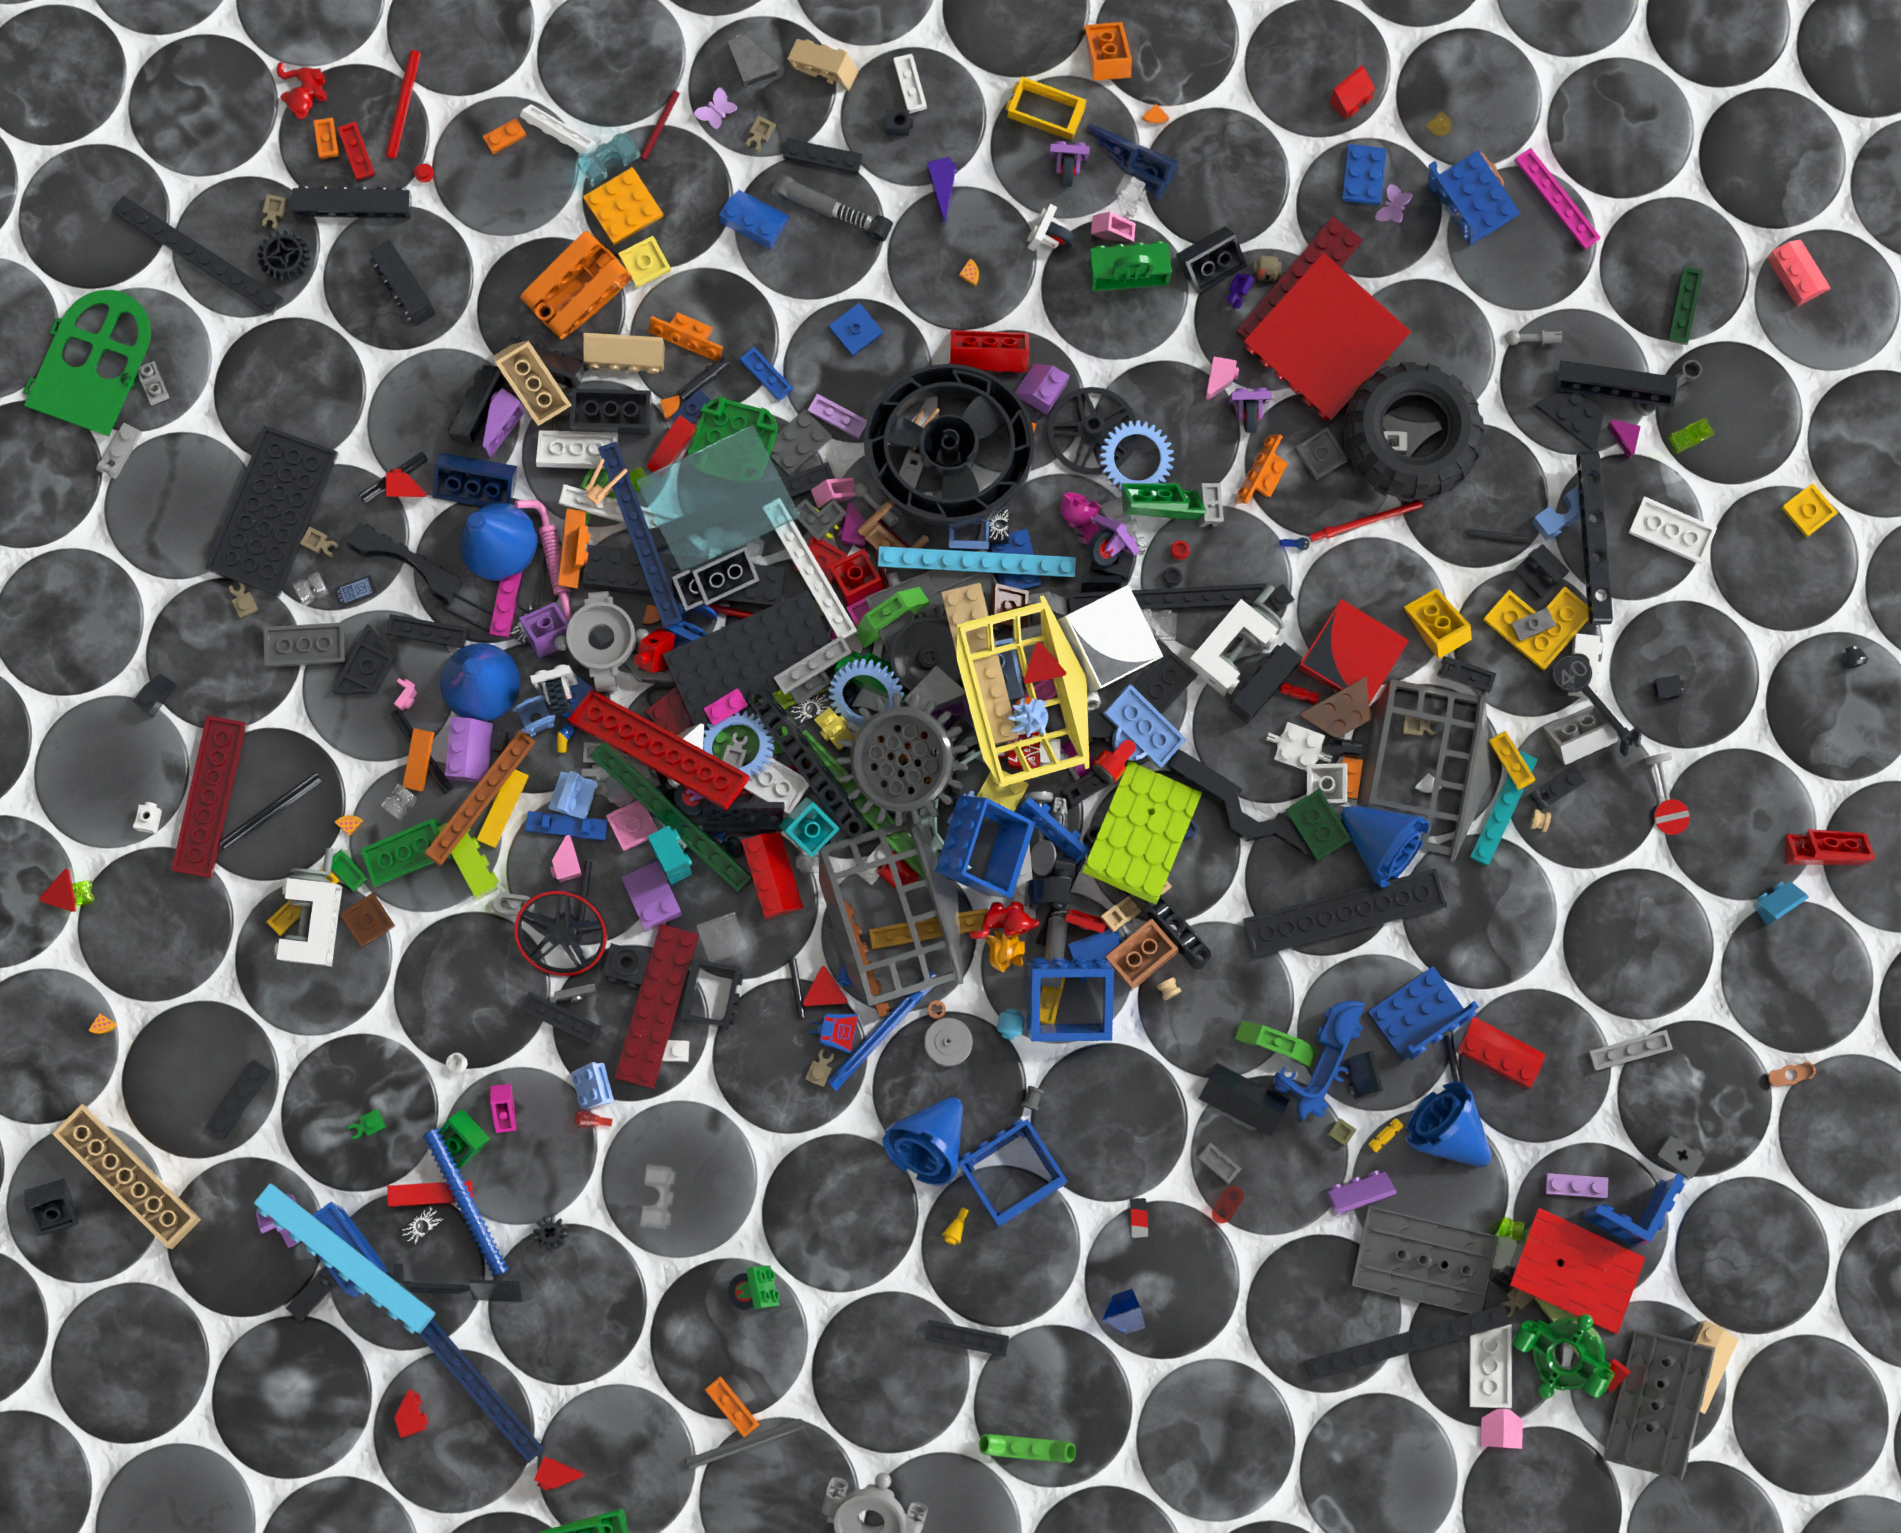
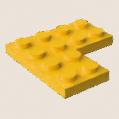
M1564 587L1546 607L1555 622V627L1519 642L1510 624L1536 613V611L1511 590H1508L1483 621L1544 671L1589 620L1588 605L1568 588Z

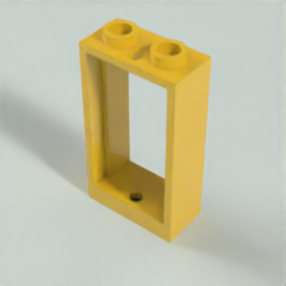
M1021 77L1020 82H1016L1012 93L1015 94L1013 99H1009L1005 110H1008L1007 118L1073 141L1086 108L1087 100ZM1023 90L1075 108L1068 128L1066 129L1016 111Z

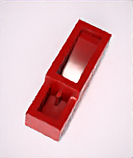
M679 416L659 444L646 468L663 479L684 451L685 445L697 431L696 426L682 416Z

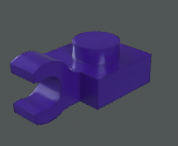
M1236 273L1228 289L1231 294L1226 302L1233 304V308L1239 309L1242 306V295L1247 296L1254 278L1248 274Z

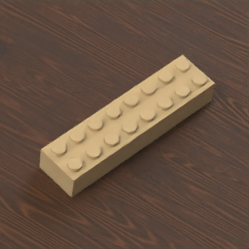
M981 583L941 592L956 656L957 624L988 616ZM986 626L965 632L971 654L987 650ZM998 653L972 660L995 746L1017 741V731L1011 732V729L1016 727L1015 722L1008 719V716L1013 714ZM975 730V734H976L978 746H979V749H981V748H980V745H979L977 733H976V730Z
M81 1104L52 1133L167 1248L173 1249L201 1220L87 1106Z

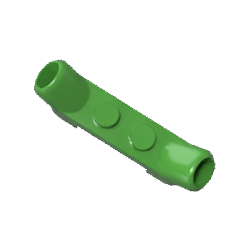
M984 1434L979 1441V1450L984 1455L1071 1463L1076 1454L1075 1445L1067 1441Z

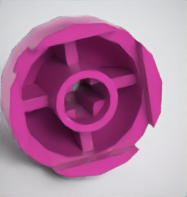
M1067 492L1063 494L1061 499L1060 512L1063 518L1068 521L1067 524L1069 526L1078 528L1079 526L1091 524V518H1094L1099 513L1101 506L1094 500L1091 503L1085 500L1086 496Z

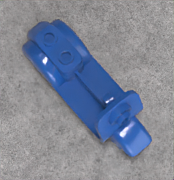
M1344 1001L1335 1004L1332 1008L1328 1007L1324 1015V1019H1327L1324 1027L1320 1025L1316 1033V1037H1318L1317 1043L1326 1047L1306 1088L1299 1086L1293 1081L1296 1076L1295 1071H1293L1290 1077L1285 1076L1286 1067H1283L1280 1073L1277 1072L1273 1076V1084L1277 1091L1284 1094L1288 1092L1299 1099L1296 1112L1300 1123L1309 1112H1312L1319 1118L1323 1117L1326 1114L1324 1111L1329 1108L1323 1099L1333 1078L1337 1082H1343L1344 1079L1338 1077V1072L1343 1071L1347 1073L1348 1070L1345 1067L1338 1066L1350 1039H1358L1361 1036L1360 1033L1361 1030L1363 1031V1027L1358 1021L1365 1006L1364 1002Z

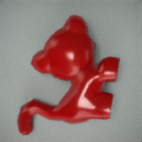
M280 62L276 68L277 76L284 80L296 77L302 85L301 87H295L290 91L284 92L280 96L281 100L286 103L287 107L295 113L299 120L304 119L312 107L313 97H316L320 102L327 101L326 91H323L322 87L325 84V75L321 73V68L302 67L298 70L284 72L285 64Z
M1018 901L1011 902L1005 909L1002 903L993 902L990 909L984 915L982 931H971L969 936L972 939H983L989 935V929L1004 928L1003 932L1008 937L1020 936L1036 928L1039 922L1037 919L1030 918L1024 912L1023 904Z

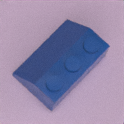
M738 190L728 199L719 214L721 224L770 250L790 216L741 190Z

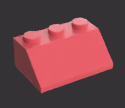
M1801 240L1787 242L1772 250L1767 257L1797 307L1831 289Z

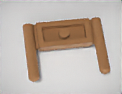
M886 502L857 530L877 550L879 546L906 548L878 522L892 508L889 502ZM923 535L910 548L921 549L929 541V538Z

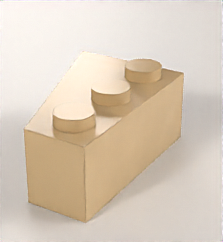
M797 39L788 57L793 68L814 77L817 74L828 78V83L833 84L834 81L840 83L847 91H850L858 74L857 68L845 50H835L825 44L817 45L807 39L804 41Z

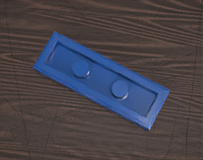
M754 346L739 359L778 402L793 390V387Z

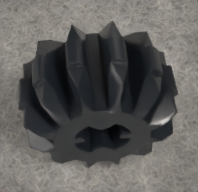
M551 1216L550 1222H548L547 1217H543L545 1224L542 1225L540 1222H537V1226L541 1228L540 1230H533L534 1233L540 1234L534 1240H542L539 1243L540 1248L544 1247L547 1243V1251L551 1250L552 1244L558 1250L557 1242L559 1241L562 1245L565 1244L561 1237H568V1233H563L562 1231L568 1227L567 1225L560 1226L563 1222L561 1218L555 1223V1216ZM553 1228H555L556 1231H554V1233L556 1235L554 1237L550 1236L547 1238L546 1235L548 1234L546 1233V1231L548 1229L552 1230Z

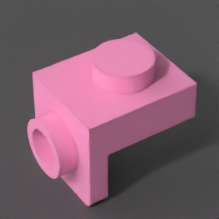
M398 678L397 683L404 688V691L394 704L396 708L404 712L405 709H409L414 703L413 698L417 692L412 682L407 679L403 681Z

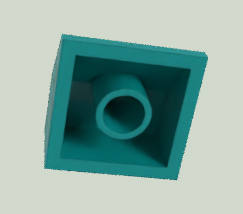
M807 797L779 825L811 858L840 829Z

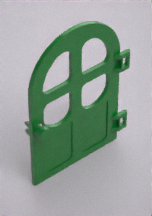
M99 290L86 294L74 302L65 313L63 319L56 317L49 332L55 337L36 379L29 377L23 394L28 395L24 404L25 407L109 437L128 392L135 384V376L150 343L151 326L146 311L133 297L116 290ZM96 304H105L109 307V313L98 334L75 327L76 319L86 309ZM121 313H130L136 320L138 340L134 346H127L110 339L112 330ZM60 323L58 330L55 331L57 324ZM72 337L93 345L87 362L80 367L69 366L62 357L65 343ZM105 350L116 352L128 358L124 372L116 378H102L96 371L97 364ZM31 383H34L31 390L28 391Z

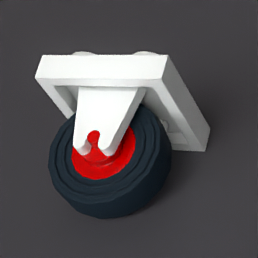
M1050 204L1047 209L1043 208L1041 213H1039L1035 221L1036 225L1027 239L1030 242L1027 247L1028 249L1035 251L1040 243L1053 248L1057 246L1062 248L1072 247L1075 235L1066 229L1067 225L1053 218L1057 209L1056 206Z

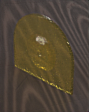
M1441 111L1425 126L1433 134L1444 136L1450 132L1452 123L1449 117Z

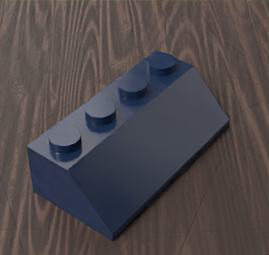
M440 453L434 465L432 498L482 507L493 503L512 504L516 486L517 466Z

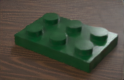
M1320 788L1285 809L1317 861L1352 840Z

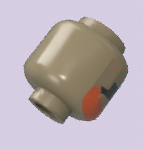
M1262 255L1258 258V262H1254L1253 273L1257 274L1259 281L1274 282L1277 277L1281 276L1282 262H1279L1276 256Z

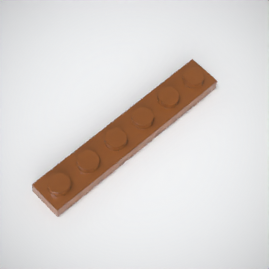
M844 901L863 965L871 964L873 962H868L866 954L869 953L865 942L861 943L859 935H862L858 923L854 924L852 918L855 916L852 904L848 905ZM875 969L866 972L873 996L883 991L879 979L876 981L874 979L873 973L876 972ZM887 1001L875 1004L879 1019L886 1017V1011L890 1010Z

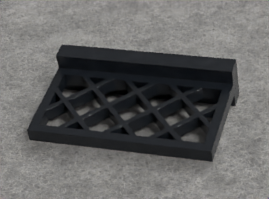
M733 802L726 810L715 803H703L702 831L704 833L783 832L779 825L783 822L785 805L784 802Z

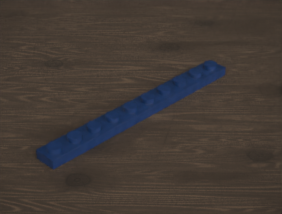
M617 441L598 447L601 459H604L603 465L610 482L626 469ZM627 471L612 486L665 629L682 623L683 620Z
M432 1318L422 1332L418 1333L419 1336L524 1459L530 1463L545 1450L544 1447Z

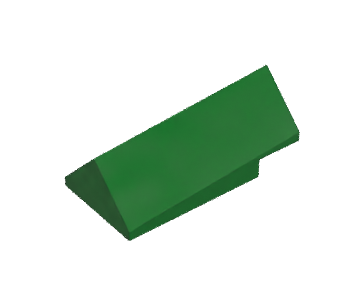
M1122 483L1121 485L1123 514L1197 521L1206 514V508L1197 491L1182 490L1179 483Z
M851 650V655L838 662L833 675L842 666L845 667L848 662L852 664L854 660H858L860 664L862 659L866 660L867 665L871 659L874 666L881 662L880 669L888 666L887 674L892 672L890 663L870 652L864 657ZM858 675L848 680L850 683L889 699L884 685L874 677ZM903 686L901 691H899L904 692L903 700L910 694Z
M618 1509L538 1533L629 1532L625 1510Z

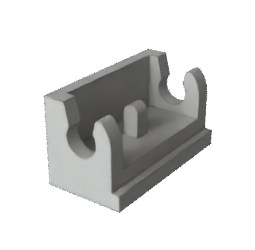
M1202 483L1196 488V491L1206 508V514L1198 520V527H1205L1208 524H1212V527L1224 522L1221 483Z

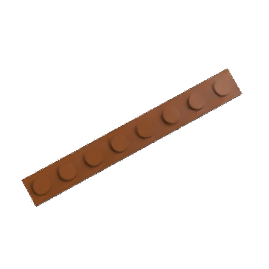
M519 730L424 854L441 867L535 745L536 741Z

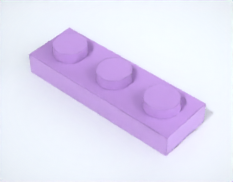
M819 394L816 395L808 409L810 414L857 439H860L865 431L866 419Z
M1547 1173L1545 1194L1607 1199L1608 1178Z

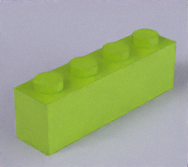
M447 823L438 827L440 833L447 825ZM467 832L451 854L475 898L479 900L498 890L496 884L499 880L494 871L492 873L489 872L487 866L490 864L486 856L479 854L477 850L480 848L478 841L475 837L471 839Z

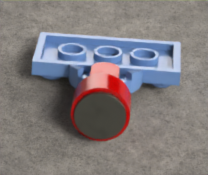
M1129 684L1103 713L1117 727L1112 737L1114 752L1111 753L1103 750L1092 763V768L1100 778L1108 783H1115L1126 771L1124 763L1127 760H1139L1146 756L1160 769L1185 742L1186 738Z

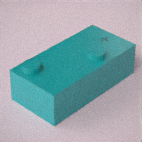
M668 825L647 836L670 885L692 875L690 869L692 862L688 854H684L678 843L681 838L676 829L672 830Z

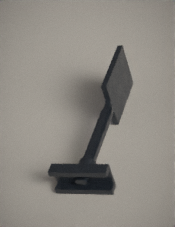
M394 1263L392 1279L410 1293H470L472 1300L522 1302L520 1281L470 1279V1286L412 1283V1281H404L403 1265Z

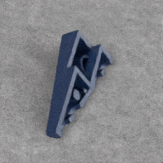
M1087 125L1086 132L1091 133L1098 140V144L1104 146L1111 153L1110 156L1130 175H1133L1143 188H1147L1153 194L1155 200L1160 199L1172 181L1179 161L1096 125Z

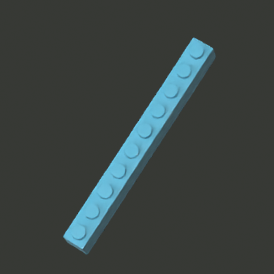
M270 1183L254 1202L258 1206L256 1210L264 1217L271 1216L274 1219L273 1224L281 1230L286 1228L290 1231L289 1237L297 1243L300 1241L304 1242L307 1245L305 1249L314 1256L319 1254L323 1258L321 1262L330 1269L333 1266L340 1271L338 1275L345 1281L352 1280L356 1284L354 1286L356 1290L363 1295L366 1292L371 1295L370 1301L379 1308L382 1305L389 1310L387 1314L396 1321L400 1318L405 1322L403 1327L412 1334L415 1331L421 1333L436 1314L273 1184Z

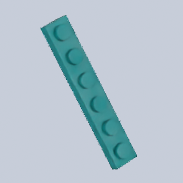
M1519 751L1532 772L1538 759ZM1509 774L1469 857L1486 866L1489 865L1524 788L1517 789Z

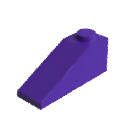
M950 156L927 162V170L942 222L947 221L955 174H957L956 164L951 162Z

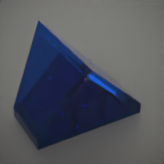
M1133 1289L1112 1296L1102 1318L1103 1322L1126 1335L1146 1328L1141 1307Z

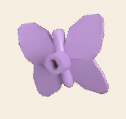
M718 88L714 92V104L712 102L708 103V106L711 108L704 106L694 112L698 119L709 121L714 129L720 127L721 117L725 118V114L737 110L735 104L727 102V95L722 88Z
M1389 185L1387 198L1391 202H1385V205L1388 207L1381 208L1376 213L1375 219L1378 221L1392 219L1394 222L1400 223L1403 217L1401 210L1405 209L1403 205L1407 204L1413 195L1411 193L1402 194L1397 186Z

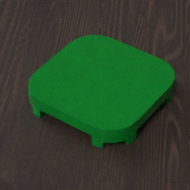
M717 397V399L711 400L706 405L704 404L691 448L688 449L691 464L698 472L740 485H751L758 482L766 471L777 437L778 425L774 416L763 407L757 408L727 400L725 397Z

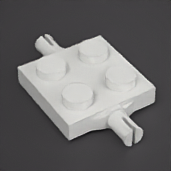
M1287 722L1281 736L1269 732L1266 739L1277 744L1275 761L1306 772L1307 764H1315L1319 759L1330 763L1333 755L1322 752V743L1325 735Z

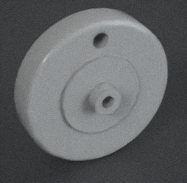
M939 1019L931 1024L926 1031L924 1048L928 1057L937 1065L943 1067L957 1066L968 1058L972 1050V1034L969 1028L958 1019Z

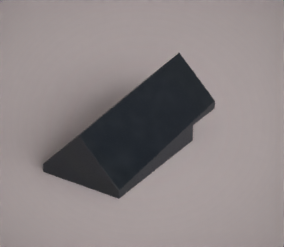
M746 545L671 576L672 588L685 611L703 603L708 605L760 581Z
M1216 1063L1198 1098L1225 1114L1272 1136L1289 1103V1099Z

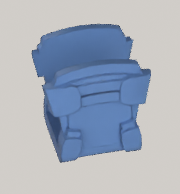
M545 695L528 698L513 708V712L519 713L525 726L521 729L522 732L528 734L529 737L535 736L536 733L547 728L555 727L553 723L555 721V714L550 716L543 701L546 698ZM538 713L542 716V719L531 722L533 714Z

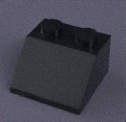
M1373 1051L1345 1060L1343 1067L1348 1071L1347 1073L1344 1072V1074L1349 1077L1350 1084H1348L1350 1096H1354V1100L1378 1095L1383 1091Z
M64 1178L24 1190V1206L38 1236L78 1224L72 1195Z

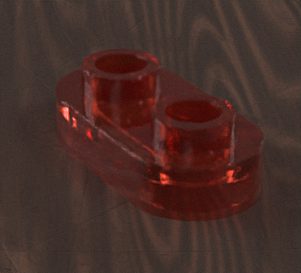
M1229 1186L1224 1190L1212 1209V1218L1215 1222L1225 1224L1230 1221L1244 1198L1243 1191L1239 1187ZM1230 1193L1236 1194L1235 1200L1229 1198ZM1218 1211H1225V1217H1219Z

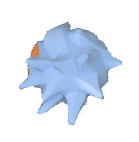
M1032 697L1019 699L1016 705H1013L1015 708L1014 715L1008 716V719L1016 721V727L1011 729V732L1026 730L1027 738L1037 730L1045 735L1044 730L1049 718L1048 712L1044 707L1047 703Z

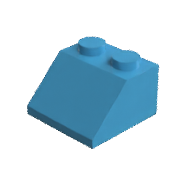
M1782 881L1773 887V893L1770 895L1764 893L1756 899L1758 903L1754 905V908L1766 925H1769L1808 899L1809 896L1791 881L1786 884Z

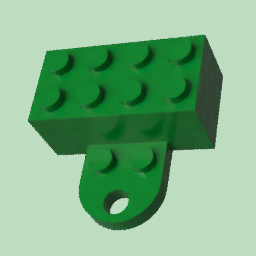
M1156 241L1146 245L1144 243H1134L1133 246H1125L1124 244H1116L1113 247L1106 248L1105 246H1095L1090 250L1089 256L1091 291L1169 285L1172 273L1169 243Z

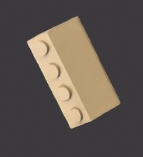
M584 333V364L590 370L605 368L613 372H617L619 369L627 370L631 373L647 371L650 374H658L663 372L665 347L662 337Z
M529 340L510 345L494 355L495 363L538 426L571 406V403Z
M1706 1320L1700 1322L1691 1341L1716 1347L1703 1404L1700 1408V1413L1702 1414L1706 1413L1738 1343L1736 1337Z

